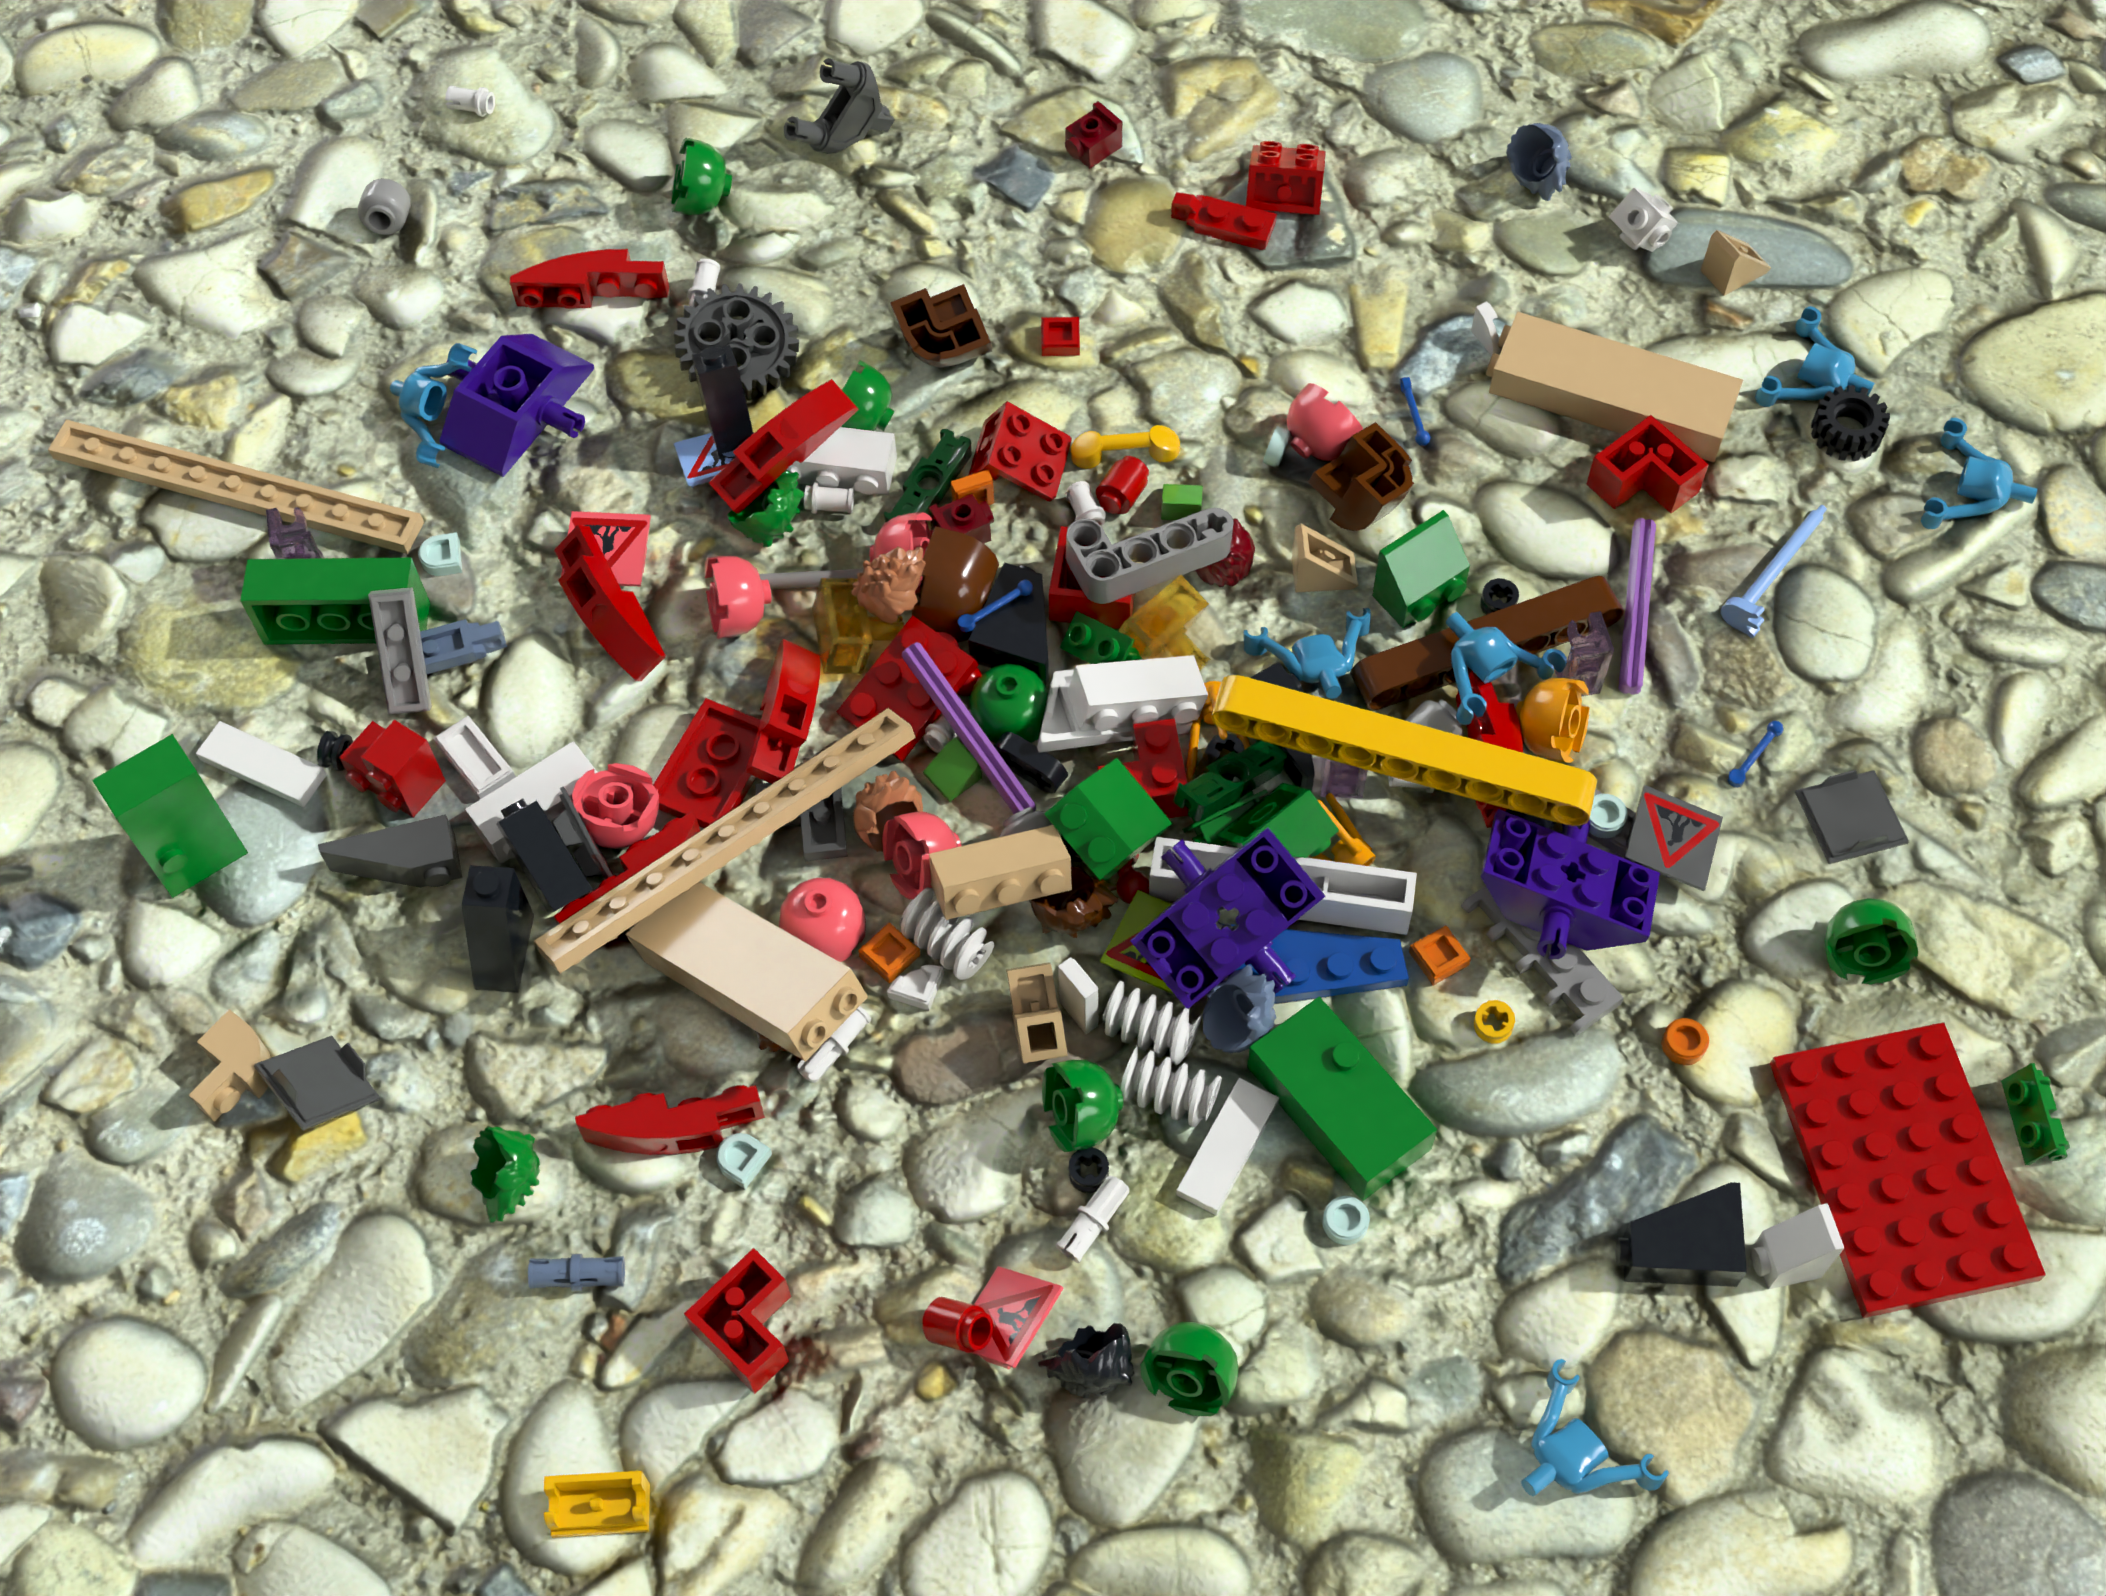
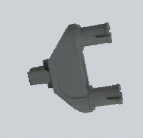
M827 58L824 60V63L832 67L821 65L820 78L825 83L836 84L839 87L821 116L814 122L791 116L787 120L795 125L787 122L784 125V136L787 140L807 143L814 151L830 154L839 152L864 139L870 129L888 132L895 119L890 115L889 109L882 105L880 101L876 78L868 63L856 61L846 64Z

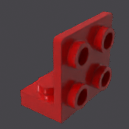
M1262 141L1260 145H1253L1249 164L1246 206L1266 211L1320 215L1326 151L1319 150L1318 146L1312 144H1299L1297 148L1282 147V144L1276 141Z
M1006 401L984 421L968 476L989 470L994 481L1002 476L1042 499L1051 502L1056 498L1072 438L1068 434Z

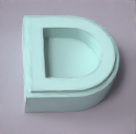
M457 532L432 536L421 544L418 550V557L423 569L427 573L434 576L462 573L460 540Z
M737 1133L726 1137L720 1143L716 1159L722 1174L743 1189H746L770 1158L772 1152L771 1148L754 1137L744 1133Z

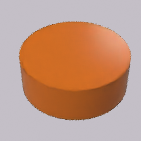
M1680 1018L1672 1021L1667 1026L1662 1036L1661 1045L1663 1052L1671 1061L1680 1065H1692L1703 1058L1709 1046V1036L1706 1029L1699 1022L1689 1018Z

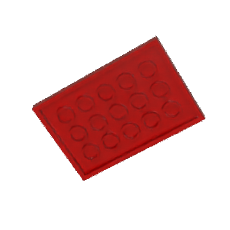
M1944 1022L1773 1057L1770 1066L1821 1205L1828 1203L1844 1245V1249L1839 1255L1862 1318L2041 1281L2046 1276Z

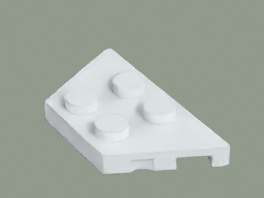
M1074 669L1054 672L1037 746L1039 753L1133 740V726L1113 728L1107 731H1080L1067 692ZM1192 721L1183 724L1176 723L1177 733H1189Z

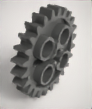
M741 283L738 284L735 292H730L728 286L723 284L722 294L717 295L711 288H708L707 300L696 295L694 296V307L684 306V317L677 318V330L674 331L675 356L680 358L681 371L689 370L690 382L697 381L692 360L693 354L700 353L708 347H724L728 345L731 346L736 362L742 365L738 369L744 394L748 400L752 397L753 389H757L764 396L766 395L767 383L778 388L780 387V376L786 378L790 376V366L796 365V352H799L798 326L793 325L792 313H784L783 301L772 305V293L769 292L760 298L758 297L757 286H754L748 294L744 293ZM740 316V317H743L744 319H742V320H735V319H732V318H733V317ZM705 338H714V339H716V340H715V341L708 342V341H704L703 339H705ZM765 341V342H769L770 344H769V345H760V344H758V343Z

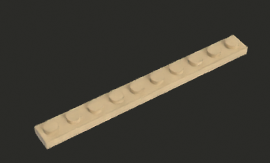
M67 419L48 448L52 458L405 554L409 553L424 524L420 513Z
M889 708L534 940L540 954L559 974L578 964L583 958L607 942L614 940L619 934L643 918L650 916L657 909L681 893L688 891L693 885L714 871L724 867L729 861L750 847L760 843L765 837L786 823L793 821L797 816L821 800L828 798L833 792L854 778L864 774L869 768L890 754L897 752L902 746L916 738L912 726Z

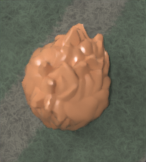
M897 547L886 554H880L872 562L865 560L863 562L864 570L857 574L858 581L853 583V590L851 591L852 595L857 596L858 606L864 607L873 616L878 617L887 624L896 622L898 616L904 611L914 610V605L918 602L915 591L926 564L922 560L923 548L916 547L915 550H908L906 552L903 548Z
M891 771L889 776L887 774L876 776L874 783H865L864 789L856 793V807L853 812L854 830L867 846L877 852L883 851L882 835L884 825L888 820L895 819V816L901 814L923 812L921 793L916 790V786L909 785V779L900 777L896 771Z

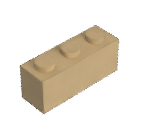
M1054 825L929 854L931 886L946 920L1072 890L1071 857Z

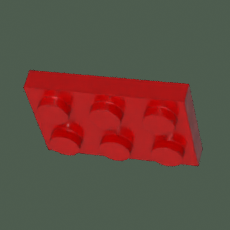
M913 615L836 711L841 718L856 729L888 708L912 726L916 738L892 754L901 762L904 761L925 734L927 726L933 724L941 714L931 697L903 660L902 652L910 645L917 642L920 643L955 693L959 691L979 665L973 657Z
M705 698L653 784L659 793V810L677 818H682L692 811L697 818L699 827L705 829L740 806L756 779L755 776L745 773L761 720Z

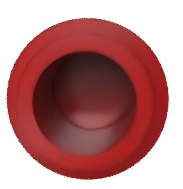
M1125 456L1117 460L1095 490L1100 506L1111 514L1128 513L1148 484L1149 470L1140 459L1133 456Z
M938 1297L933 1300L925 1310L922 1319L923 1332L929 1342L966 1353L985 1348L993 1334L992 1318L988 1313H985L982 1307L947 1297Z

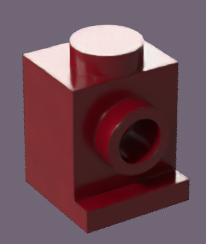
M1097 101L1093 104V110L1065 128V148L1072 158L1080 160L1089 169L1122 147L1123 121Z
M973 493L939 508L936 504L929 507L930 517L932 518L930 520L931 530H934L936 526L974 537L983 544L991 541L990 524L994 523L993 513L985 500L978 503Z

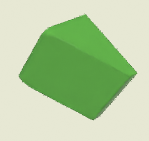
M1163 484L1161 520H1179L1202 511L1203 486Z
M956 737L945 745L923 771L924 776L949 802L982 779L980 765Z

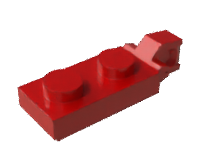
M1176 192L1171 204V218L1185 221L1187 225L1194 228V233L1259 250L1266 249L1277 219L1276 213L1209 196L1205 197L1204 195H1197L1195 197L1193 194Z

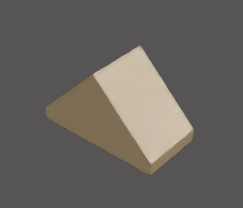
M1716 230L1711 235L1700 271L1725 296L1765 275L1771 267L1748 243Z
M1303 524L1295 527L1291 558L1295 593L1350 590L1358 586L1354 552Z

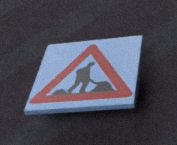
M711 433L674 443L687 484L694 488L693 486L710 482L736 457L733 451L718 455Z

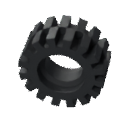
M1848 385L1846 392L1843 391L1842 386L1836 387L1833 393L1828 391L1824 398L1820 400L1811 423V428H1813L1811 435L1813 439L1818 438L1816 443L1818 448L1821 449L1827 446L1825 454L1832 457L1834 452L1840 453L1838 460L1843 461L1846 460L1847 455H1851L1852 461H1859L1861 454L1866 459L1871 456L1873 451L1876 452L1886 433L1890 420V413H1885L1888 408L1886 403L1877 404L1880 396L1876 393L1871 397L1867 396L1869 389L1862 387L1860 393L1855 392L1854 385ZM1849 417L1855 419L1862 424L1864 429L1854 430L1846 428L1836 418Z

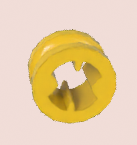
M1489 1000L1477 1009L1474 1019V1030L1478 1037L1485 1042L1491 1044L1504 1042L1512 1034L1515 1014L1505 1002ZM1488 1014H1494L1497 1020H1505V1022H1502L1500 1031H1494L1492 1025L1483 1024V1022H1487Z

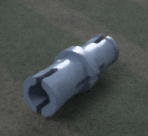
M572 1254L571 1258H530L528 1284L530 1289L571 1287L572 1291H582L583 1287L624 1286V1256L583 1258L582 1254Z

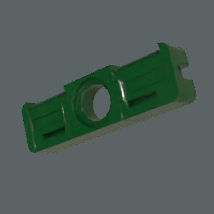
M942 429L940 431L941 440L928 459L922 457L903 484L904 494L891 513L884 512L885 523L896 516L908 513L924 512L930 515L929 507L935 504L939 505L951 487V481L956 480L972 456L971 440L964 436L956 439L954 438L953 431ZM928 477L939 481L935 488L929 490L918 486L922 479Z
M1257 740L1256 743L1239 753L1232 751L1205 767L1202 775L1187 784L1179 783L1173 802L1180 808L1186 806L1189 809L1188 815L1194 820L1203 821L1279 775L1284 767L1287 754L1275 744ZM1221 774L1234 775L1240 782L1226 780Z

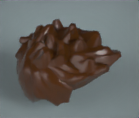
M1071 866L1072 890L1032 899L1029 902L1031 903L1034 915L1042 925V933L1047 934L1054 931L1061 935L1067 934L1077 938L1078 931H1083L1090 926L1097 927L1098 923L1102 922V920L1110 919L1112 914L1108 908L1118 902V897L1111 891L1117 890V885L1089 876L1080 867Z

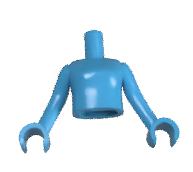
M1809 306L1803 310L1801 318L1797 320L1795 329L1799 336L1810 337L1815 343L1809 351L1797 378L1815 386V388H1782L1780 380L1770 375L1764 378L1762 388L1757 390L1755 398L1757 403L1763 407L1773 406L1777 400L1814 401L1823 399L1828 391L1833 393L1836 387L1842 386L1844 391L1848 385H1854L1855 392L1860 393L1862 387L1869 389L1867 396H1869L1875 383L1854 374L1855 359L1853 355L1835 347L1818 330L1822 317L1820 311L1815 307Z
M456 343L450 348L448 362L418 367L404 382L395 380L390 385V392L399 397L402 419L422 440L416 451V458L419 463L439 468L440 464L436 463V455L440 450L445 451V446L435 443L428 426L417 418L421 417L428 421L436 420L442 412L447 397V389L444 383L433 380L430 377H444L458 369L470 372L472 368L468 366V359L471 354H477V350Z
M1958 418L1947 420L1943 428L1945 433L1940 440L1942 446L1950 450L1957 448L1968 457L1962 469L1957 494L1979 502L1948 507L1942 499L1930 498L1924 506L1926 512L1921 518V523L1926 529H1936L1946 519L1978 516L1994 512L2003 507L2009 498L2030 504L2034 502L2037 488L2013 482V471L2007 462L1986 456L1963 439L1967 431L1965 422Z
M1363 608L1362 617L1353 616L1350 611L1346 612L1347 632L1343 640L1342 653L1337 649L1333 638L1324 634L1308 636L1296 641L1292 646L1291 652L1270 639L1266 627H1261V635L1252 636L1247 630L1243 631L1244 651L1249 655L1259 656L1268 650L1279 658L1289 672L1293 673L1299 681L1306 683L1320 682L1326 696L1334 699L1340 696L1342 692L1337 678L1344 676L1353 667L1357 638L1367 635L1370 631L1371 610Z
M1458 612L1453 613L1446 620V624L1459 638L1452 649L1451 661L1461 699L1456 718L1463 725L1471 723L1474 716L1473 713L1477 717H1482L1487 706V702L1482 696L1473 694L1467 667L1486 684L1511 670L1517 660L1536 668L1537 675L1543 680L1551 678L1554 669L1561 673L1566 666L1567 657L1557 649L1547 650L1542 658L1516 646L1496 627H1483L1474 630Z
M1564 1359L1556 1360L1547 1376V1385L1552 1392L1531 1441L1534 1455L1540 1466L1521 1481L1524 1490L1534 1497L1551 1482L1556 1481L1566 1490L1579 1494L1606 1484L1635 1479L1640 1487L1648 1491L1660 1488L1669 1472L1665 1470L1659 1476L1648 1472L1646 1467L1654 1458L1652 1454L1645 1455L1639 1464L1602 1468L1590 1473L1609 1457L1606 1447L1595 1433L1581 1420L1573 1418L1559 1431L1551 1434L1559 1420L1566 1395L1572 1392L1579 1380V1375H1576L1571 1380L1562 1379L1558 1373L1564 1367L1566 1361Z

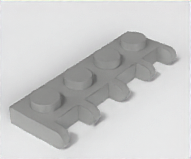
M1486 886L1462 903L1461 907L1467 913L1480 907L1495 925L1486 934L1492 942L1505 935L1524 956L1515 965L1520 974L1533 967L1549 984L1552 990L1543 998L1549 1006L1562 999L1579 1018L1569 1028L1575 1036L1621 1005L1624 997L1580 948L1567 943L1565 956L1560 959H1548L1551 944H1548L1546 955L1544 957L1541 956L1537 951L1541 933L1505 919Z

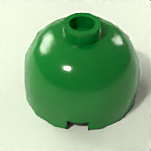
M685 138L679 151L680 154H685V161L681 160L680 164H676L671 195V204H674L671 210L675 213L698 216L709 213L717 207L721 196H729L732 175L726 174L725 160L716 148L699 140Z
M860 360L856 371L853 370L842 389L859 410L841 427L875 431L878 428L884 432L895 412L889 408L892 398L891 387L884 375Z
M1012 664L996 666L981 675L972 687L968 710L970 709L971 715L990 741L996 743L1002 734L1012 732L1033 743L1040 736L1048 691L1040 677L1023 666Z
M1861 899L1842 906L1829 921L1825 935V951L1829 967L1839 977L1848 980L1847 974L1864 975L1862 984L1889 982L1904 975L1910 970L1909 962L1914 956L1917 959L1919 953L1911 919L1898 906L1883 899Z
M1068 1060L1052 1063L1053 1067L1046 1068L1044 1072L1042 1102L1044 1112L1053 1110L1056 1125L1048 1126L1057 1147L1063 1152H1071L1101 1144L1114 1130L1118 1121L1119 1111L1123 1108L1121 1088L1118 1084H1114L1109 1074L1096 1063L1087 1060Z
M1179 1322L1161 1331L1152 1342L1140 1364L1141 1378L1147 1389L1154 1396L1160 1390L1164 1395L1173 1398L1168 1404L1169 1407L1192 1416H1213L1218 1413L1221 1406L1224 1405L1226 1408L1238 1380L1237 1355L1232 1345L1215 1328L1196 1322Z

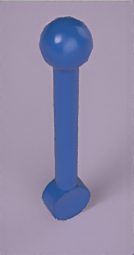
M1409 377L1400 378L1401 391L1405 394L1417 431L1415 441L1418 445L1425 446L1430 442V434L1424 431L1412 393L1411 380Z
M1022 580L1018 583L1016 589L975 614L961 615L958 619L960 630L970 632L974 629L975 622L1020 595H1030L1033 591V584L1029 580Z
M1772 721L1767 725V733L1740 768L1730 771L1727 778L1729 785L1736 788L1743 785L1746 779V772L1771 740L1783 733L1784 728L1781 722Z

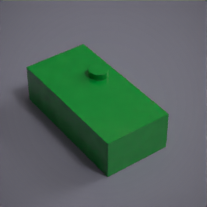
M411 557L247 559L240 599L264 645L376 644L368 596L371 591L413 587L420 631L427 630L430 607L429 598Z
M173 734L92 779L115 818L172 898L248 854V851Z
M1320 996L1250 1046L1247 1068L1269 1093L1279 1097L1278 1104L1362 1202L1432 1149L1438 1129Z

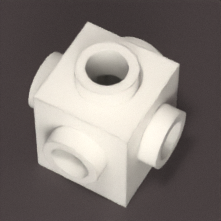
M1635 187L1609 215V218L1623 231L1619 235L1620 238L1634 250L1641 247L1653 252L1670 239L1671 231L1678 224L1669 214L1673 208L1668 202L1657 194L1653 197L1651 194Z

